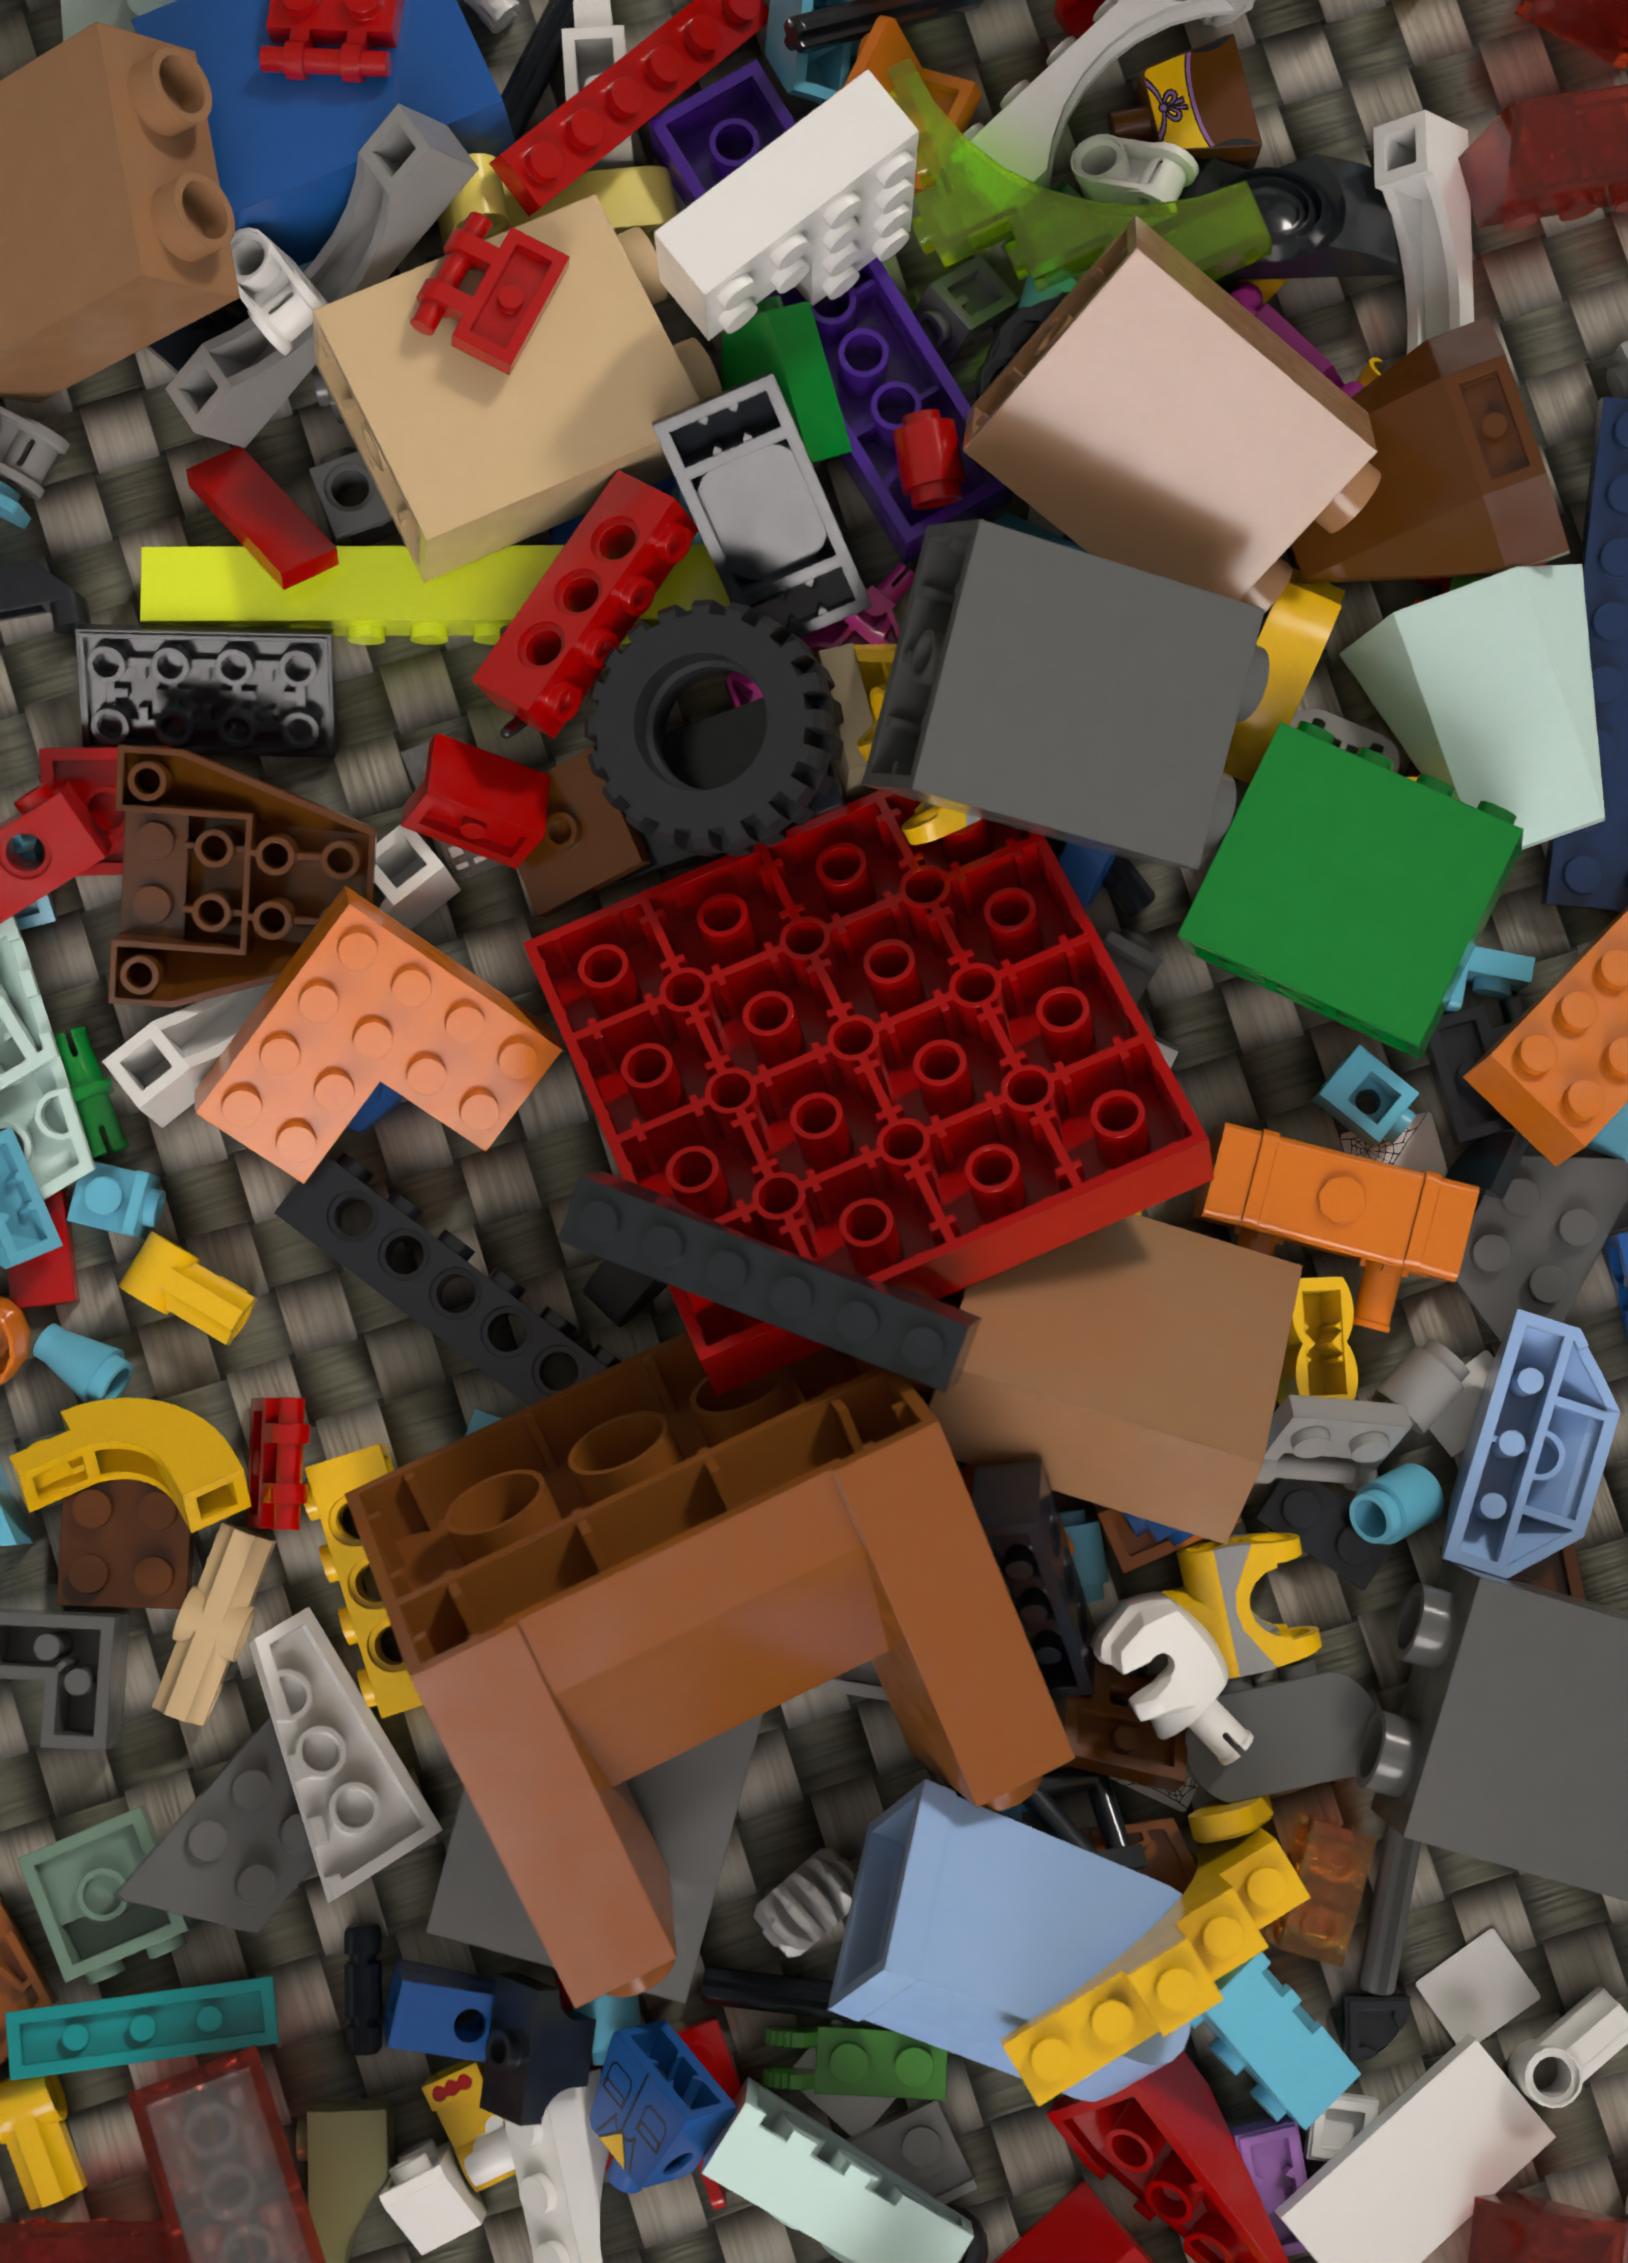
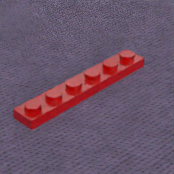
M693 0L489 163L530 217L768 23L769 8L763 0Z

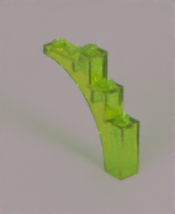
M910 58L887 68L895 89L887 93L919 130L918 143L920 146L917 149L916 171L923 187L933 182L936 183V185L914 195L921 215L912 218L911 224L924 254L927 255L937 250L944 268L1014 236L1015 240L1004 246L1019 280L1031 276L1039 293L1089 270L1135 215L1213 281L1272 254V239L1247 181L1197 198L1149 205L1095 202L1048 190L1005 169L966 139L934 102Z

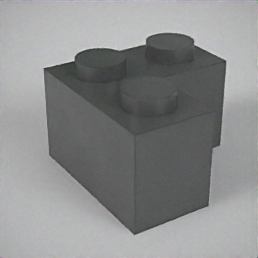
M0 1608V1679L44 1681L40 1748L106 1751L122 1745L130 1614Z

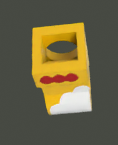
M465 2059L430 2075L421 2088L432 2112L436 2111L467 2181L475 2192H480L516 2175L509 2139L505 2130V2120L479 2107L485 2062Z

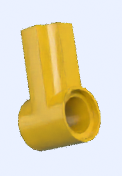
M152 1231L118 1287L150 1307L166 1315L171 1312L223 1344L230 1346L250 1318L258 1299L235 1283L200 1265L201 1259Z
M57 2074L13 2081L7 2078L0 2081V2144L7 2145L30 2211L64 2200L70 2195L83 2190L88 2185L64 2121L68 2115L67 2102Z

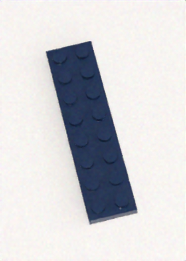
M1603 397L1598 401L1580 564L1583 567L1605 821L1548 841L1541 904L1622 912L1628 906V399Z

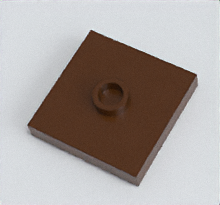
M592 746L545 772L550 777L545 837L518 867L538 917H549L651 863L638 829L625 821L626 814L613 808L601 791L604 785H606L605 780L592 774L587 756L591 752L597 751V746Z

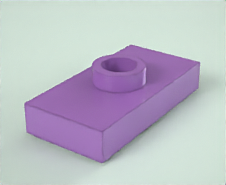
M1284 2115L1278 2122L1270 2118L1229 2128L1286 2257L1307 2252L1274 2212L1307 2181L1298 2124L1289 2116Z

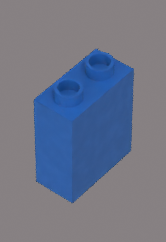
M177 0L131 19L137 34L196 52L197 63L205 73L212 92V109L207 118L219 184L232 207L235 231L248 227L260 230L295 261L297 266L314 261L332 236L348 204L356 177L358 152L398 103L447 125L468 154L485 153L496 158L515 143L504 101L457 0H404L397 48L372 47L371 49L390 51L392 59L390 77H367L365 83L343 82L341 75L310 74V78L306 81L287 80L284 73L262 72L259 64L261 46H284L285 44L272 43L266 29L270 0ZM315 44V48L341 49L342 46Z

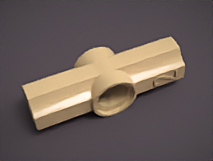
M227 1522L221 1523L198 1586L194 1585L190 1589L177 1617L172 1637L176 1644L152 1708L183 1722L200 1726L207 1725L221 1693L229 1665L238 1659L250 1633L256 1613V1608L252 1605L276 1544L275 1540L244 1527Z

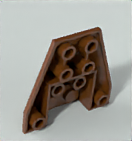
M1488 317L1426 339L1351 397L1369 414L1377 453L1368 462L1381 472L1380 482L1362 510L1342 529L1335 533H1328L1318 523L1313 521L1291 544L1304 583L1487 577L1516 566H1536L1570 554L1542 457L1507 357Z
M118 745L116 810L125 811L121 932L113 937L110 943L108 1003L174 1008L273 983L345 885L370 903H374L377 828L187 749Z

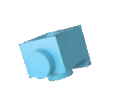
M1359 1044L1347 1054L1310 1101L1319 1109L1322 1107L1369 1147H1373L1383 1138L1393 1144L1406 1130L1416 1116L1408 1107L1419 1095V1092ZM1367 1092L1375 1098L1376 1109L1373 1114H1364L1356 1107L1355 1099L1358 1093Z

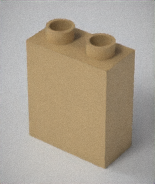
M596 194L514 227L570 256V260L563 279L510 376L451 346L452 334L459 323L452 318H442L432 336L420 333L410 324L419 306L416 299L418 292L426 278L435 277L446 256L313 310L314 362L424 583L587 513L617 470L648 485L673 476L672 469L652 427V422L722 392L715 368L701 343L692 337L672 346L652 306L667 298V289L660 282L657 254L649 238L639 227H634L616 235ZM509 230L487 238L485 241L500 248ZM469 269L458 290L473 297L486 273L478 269Z

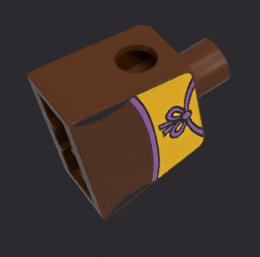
M1234 33L1224 35L1146 67L1140 72L1135 92L1137 106L1108 112L1107 114L1109 134L1120 138L1145 142H1168L1175 144L1191 154L1196 161L1214 157L1247 169H1253L1262 147Z

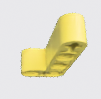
M472 153L469 155L479 170L438 217V224L444 247L454 229L461 230L470 212H478L492 222L493 226L486 237L487 239L507 231L511 227H517L596 194L616 235L634 227H639L647 235L653 247H656L654 232L679 213L668 169L661 166H638L586 171L529 217L489 163L495 157L485 153Z

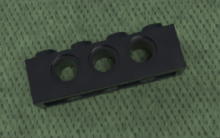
M1042 1460L975 1467L972 1504L1051 1698L1094 1694L1096 1656L1089 1644L1096 1629Z

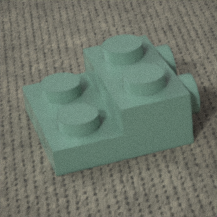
M145 1804L17 1858L65 1983L82 1975H85L89 1986L126 1970L122 1958L146 1949L150 1960L186 1945L187 1942L183 1933L197 1925L196 1919L175 1915L172 1912L136 1903L122 1902L113 1895L159 1842Z

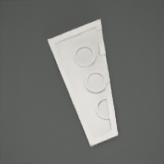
M307 1607L253 1639L249 1643V1647L325 1896L329 1903L443 1829L373 1712L367 1707L361 1692L310 1607Z

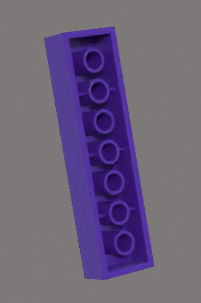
M757 59L648 121L651 151L661 167L668 169L672 185L686 208L796 124ZM876 257L858 271L860 274L858 280L847 292L833 300L825 296L811 308L852 448V452L838 457L905 565L920 556L927 525L982 520L1010 504L1013 491L963 451L967 411L971 407L884 265ZM796 287L782 294L774 290L764 298L781 296L784 306L806 302V299ZM937 409L940 411L941 418H951L955 421L966 482L961 485L963 498L951 505L916 510L912 508L910 496L904 495L902 491L892 432L903 426V416L916 411Z

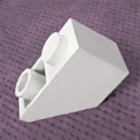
M430 2138L409 2148L397 2157L399 2163L389 2170L391 2176L381 2191L379 2198L384 2209L421 2255L482 2225L488 2209L480 2193L475 2192L467 2181L450 2141L436 2147L433 2139Z

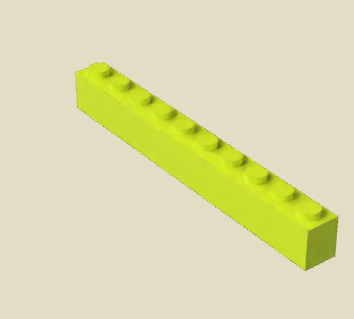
M511 545L425 583L406 546H336L339 565L285 590L280 587L244 546L141 547L140 622L143 625L334 629V636H347L348 642L358 645L382 644L385 642V636H410L411 642L422 645L447 643L448 636H473V640L477 643L496 645L501 638L500 629L503 626L510 625L565 545ZM705 545L690 546L686 556L675 564L655 593L654 600L649 609L639 616L632 627L640 621L654 627L660 623L657 617L659 610L676 604L684 610L690 611L692 610L691 606L694 600H715L722 606L728 607L731 602ZM626 635L621 644H629L632 641Z

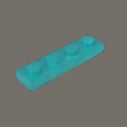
M273 1976L5 2012L10 2081L279 2043Z

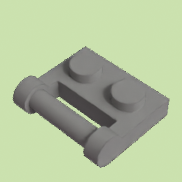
M1289 1394L1273 1414L1264 1462L1255 1483L1270 1484L1275 1478L1343 1483L1347 1490L1358 1491L1360 1487L1376 1479L1378 1466L1412 1427L1407 1406L1404 1404Z

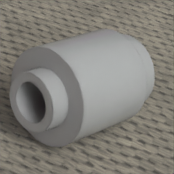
M1431 1338L1422 1348L1415 1346L1378 1386L1374 1393L1382 1403L1406 1405L1412 1426L1410 1429L1423 1435L1464 1390L1461 1382L1470 1371L1452 1351Z

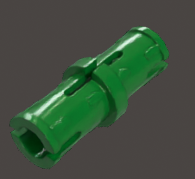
M84 1026L70 1030V1036L77 1053L75 1057L71 1054L64 1032L54 1035L94 1160L107 1156V1151L99 1132L101 1129L105 1131L112 1154L128 1148L129 1143L124 1137L109 1096L114 1092L113 1085L110 1079H103L88 1036L89 1031Z

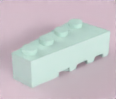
M747 2077L733 2100L737 2106L734 2115L704 2156L703 2175L764 2209L784 2225L794 2230H800L821 2242L822 2247L843 2263H958L974 2238L970 2220Z

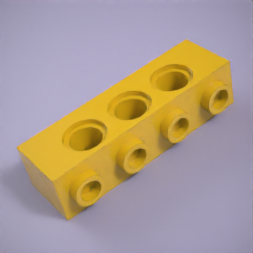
M376 1444L305 1467L308 1482L303 1484H308V1504H304V1507L311 1521L320 1519L327 1544L319 1546L320 1559L328 1581L330 1583L339 1581L347 1606L338 1608V1616L348 1645L359 1644L366 1667L357 1671L358 1682L364 1701L368 1708L378 1706L381 1719L422 1706L423 1703L408 1675L405 1663L390 1660L382 1651L381 1638L391 1624L383 1601L369 1597L363 1589L362 1576L370 1565L361 1539L351 1536L343 1524V1515L348 1507L345 1493L395 1470L387 1444Z

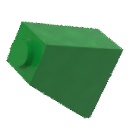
M781 296L763 299L756 304L758 307L757 312L743 327L730 334L722 330V391L772 370L812 463L815 464L852 452L810 301L784 306Z

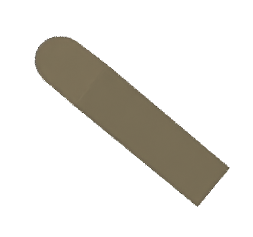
M853 643L817 651L815 658L819 664L827 668L835 684V687L830 691L832 698L840 702L842 706L844 723L835 726V736L844 741L841 761L834 760L847 804L879 791L878 789L862 785L867 762L864 761L856 744L862 734L874 723Z

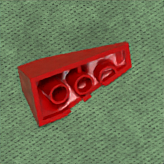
M1184 2051L1170 2063L1109 2098L1091 2102L1064 2095L1052 2104L1046 2112L1048 2118L1081 2162L1101 2180L1110 2173L1138 2198L1133 2208L1149 2222L1157 2215L1185 2239L1183 2243L1184 2252L1196 2263H1289L1211 2088Z

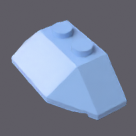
M1515 1310L1486 1376L1451 1493L1441 1559L1508 1579L1584 1537L1621 1412L1599 1366L1588 1348L1589 1345L1581 1328L1524 1310Z

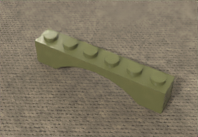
M394 2098L316 2100L307 2112V2120H298L296 2153L298 2161H308V2187L299 2188L297 2220L299 2229H309V2255H301L299 2263H349L362 2218L372 2198L389 2177V2170L396 2165Z

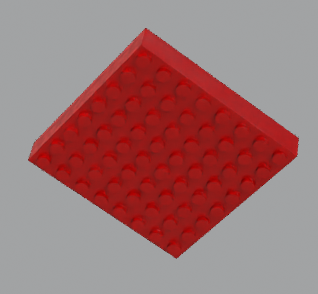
M879 790L848 803L847 807L813 818L803 826L797 825L785 830L787 838L772 847L759 843L754 845L753 854L737 857L731 855L724 856L523 942L622 1178L664 1194L683 1206L736 1231L815 1262L938 1300L1214 1180L1209 1139L1043 835L981 818L977 822L939 839L923 844L911 845L901 828L909 818L916 814L914 809L922 802ZM668 1284L716 1396L828 1348L826 1345Z

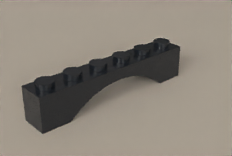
M604 1171L580 1176L558 1241L943 1392L948 1391L959 1382L982 1317L920 1293L857 1276L780 1249L701 1215L664 1194Z

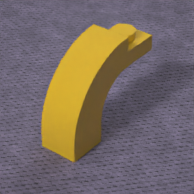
M1293 568L1287 586L1270 607L1256 645L1265 648L1269 657V677L1264 695L1258 707L1248 719L1236 722L1223 772L1246 783H1251L1279 723L1282 722L1290 725L1338 617L1346 590L1330 583H1304L1300 571Z
M129 1397L110 1398L71 1407L60 1411L66 1432L50 1439L37 1441L27 1449L9 1456L20 1496L29 1513L92 1485L117 1479L143 1481L164 1491L175 1503L191 1533L251 1507L244 1469L226 1439L203 1418L189 1410L163 1401Z

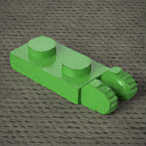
M818 2023V2027L771 2026L765 2028V2043L773 2045L775 2048L816 2047L815 2069L793 2068L782 2065L763 2069L762 2081L764 2086L789 2090L814 2089V2094L944 2101L946 2099L948 2051L875 2025Z

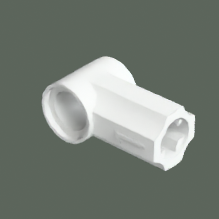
M1597 1986L1537 2039L1526 2040L1514 2049L1508 2063L1509 2078L1512 2084L1524 2096L1542 2106L1561 2108L1572 2103L1581 2092L1583 2082L1628 2044V2013L1603 1987ZM1553 2057L1557 2063L1558 2072L1556 2079L1550 2086L1544 2089H1537L1533 2082L1534 2068L1542 2059Z

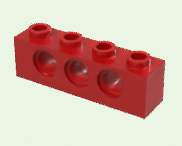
M620 470L616 471L471 679L499 709L555 739L566 721L570 720L577 713L582 698L591 687L593 680L595 681L603 668L607 667L602 662L612 647L618 649L627 635L626 632L632 628L639 616L649 609L654 600L655 593L675 564L680 562L688 553L691 542L699 530L678 501Z
M69 781L53 791L46 782L33 788L13 803L19 812L0 823V924L106 858L112 846ZM19 834H31L37 837L45 848V858L39 861H27L21 858L13 847V837Z

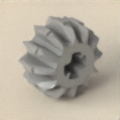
M831 1847L820 1848L756 1905L753 1917L763 1929L762 1933L774 1947L777 1946L788 1958L801 1956L849 1913L857 1871L845 1857L842 1859Z

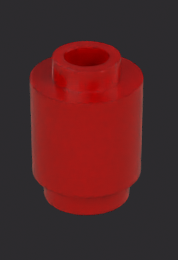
M937 409L916 411L903 416V426L892 432L902 491L904 495L910 496L912 508L916 510L933 509L951 505L962 500L961 485L966 482L954 419L941 418L940 411Z

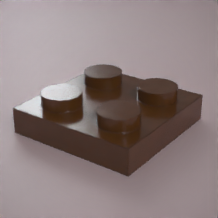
M132 1479L101 1482L63 1498L56 1605L181 1609L187 1594L192 1588L194 1533L190 1532L173 1500L156 1486Z

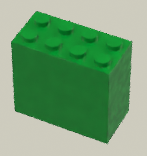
M1299 721L1297 727L1293 728L1280 722L1177 936L1188 954L1421 1060L1521 853L1524 829L1513 825L1517 817L1498 805L1487 801H1480L1478 807L1475 808L1452 798L1456 790L1437 778L1419 774L1417 780L1414 781L1393 772L1395 763L1378 752L1359 747L1355 755L1332 745L1335 736L1321 727L1309 722Z

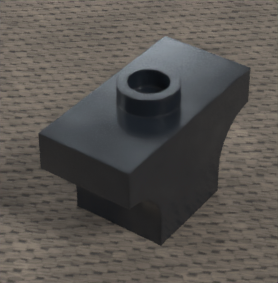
M519 1972L497 1974L490 2031L485 2047L486 2061L479 2107L518 2126L541 2124L547 2106L558 2093L568 2088L588 2086L596 2019L560 2005L558 1988Z

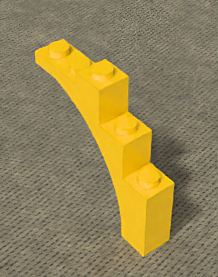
M1259 1827L1249 1834L1205 1843L1192 1851L1198 1860V1868L1193 1880L1174 1906L1145 1935L1115 1961L1062 2001L999 2039L1038 2107L1156 2033L1160 2032L1165 2037L1224 2000L1214 1981L1269 1948L1259 1930L1311 1898L1276 1838Z

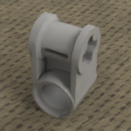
M0 406V481L30 498L40 500L44 494V489L41 486L57 455L66 454L70 444L59 434L41 423L24 416H19Z

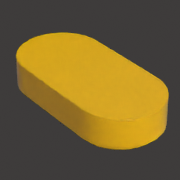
M1270 1795L1233 1803L1216 1799L1189 1814L1188 1821L1193 1840H1196L1197 1843H1210L1249 1834L1269 1821L1274 1812Z

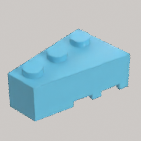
M1261 1952L1214 1981L1224 2000L1191 2021V2027L1195 2029L1202 2022L1216 2037L1208 2045L1210 2050L1235 2076L1244 2069L1252 2077L1257 2085L1249 2093L1275 2121L1278 2122L1286 2114L1306 2131L1361 2073L1319 2022L1314 2021L1300 2006L1299 2003L1302 2000L1287 1984L1283 1986L1267 1967L1271 1962Z

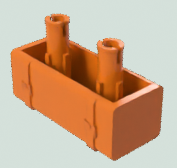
M1227 1122L1215 1125L1210 1142L1214 1180L1199 1186L1192 1218L1234 1228L1233 1234L1239 1235L1237 1246L1269 1256H1274L1276 1245L1283 1246L1285 1241L1359 1260L1358 1266H1362L1364 1269L1354 1306V1325L1389 1333V1325L1401 1277L1408 1278L1409 1273L1437 1281L1456 1282L1480 1188L1478 1186L1442 1178L1440 1173L1428 1170L1415 1171L1282 1137L1280 1132L1268 1129L1255 1130Z

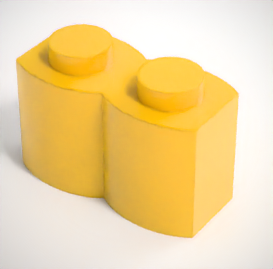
M1342 1276L1300 1278L1276 1397L1279 1405L1282 1404L1289 1394L1354 1400L1356 1397L1358 1370L1354 1354L1347 1343L1353 1326L1354 1308L1349 1287Z

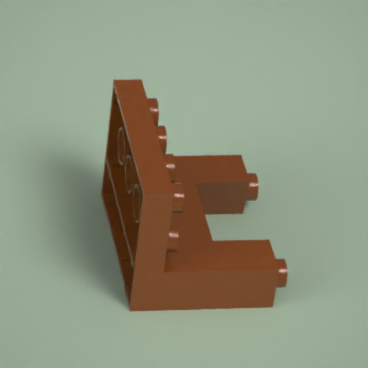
M685 1331L345 1493L408 1675L575 2009L604 1994L613 1997H630L643 1993L657 1985L668 1975L677 1958L670 1873L626 1780L870 1660L876 1670L911 1754L977 1808L982 1806L991 1811H1001L1016 1806L1029 1798L1037 1790L1042 1781L1043 1774L1075 1759L939 1420L904 1376L831 1347L716 1396L689 1333Z

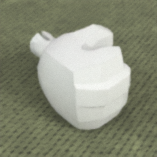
M1159 1591L1137 1594L1121 1600L1098 1626L1089 1645L1101 1663L1113 1665L1124 1675L1151 1662L1153 1657L1158 1654L1164 1653L1167 1655L1168 1665L1151 1683L1129 1698L1139 1721L1151 1720L1158 1738L1163 1740L1189 1727L1218 1757V1761L1222 1765L1226 1766L1237 1760L1240 1755L1223 1738V1734L1225 1733L1244 1751L1249 1748L1254 1736L1216 1699L1227 1684L1229 1670L1215 1639L1192 1614Z

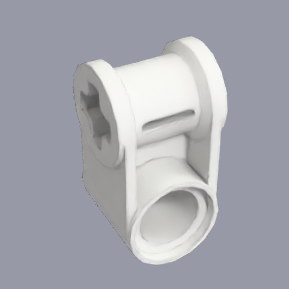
M1097 134L1088 137L1075 148L1070 160L1071 168L1081 193L1094 216L1101 219H1116L1130 222L1136 215L1154 229H1165L1172 225L1177 216L1175 204L1183 188L1191 185L1199 172V167L1194 157L1175 144L1132 140L1116 137L1111 134Z
M250 227L238 229L234 232L230 244L240 299L248 308V315L262 334L279 352L287 355L294 349L292 341L313 324V310L329 303L314 284L302 273L296 262L260 230Z

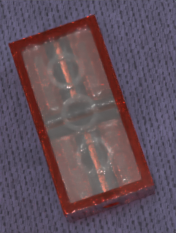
M256 2045L127 2093L177 2263H326Z

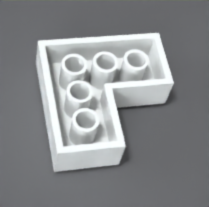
M867 69L654 232L660 282L708 341L722 330L730 334L743 327L757 312L758 307L756 304L774 290L782 294L796 287L806 301H810L811 307L825 296H828L831 300L840 297L856 283L860 276L859 270L876 257L880 261L891 258L909 240L910 236L908 233L911 231L919 130Z

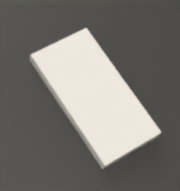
M1467 2034L1274 2212L1317 2263H1421L1551 2143L1556 2136L1477 2039Z

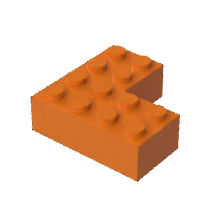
M345 885L195 1089V1114L304 1184L379 1082H382L486 1152L561 1053L562 1047L554 1028Z
M1628 906L1615 916L1463 1076L1477 1092L1555 1167L1585 1148L1628 1102Z

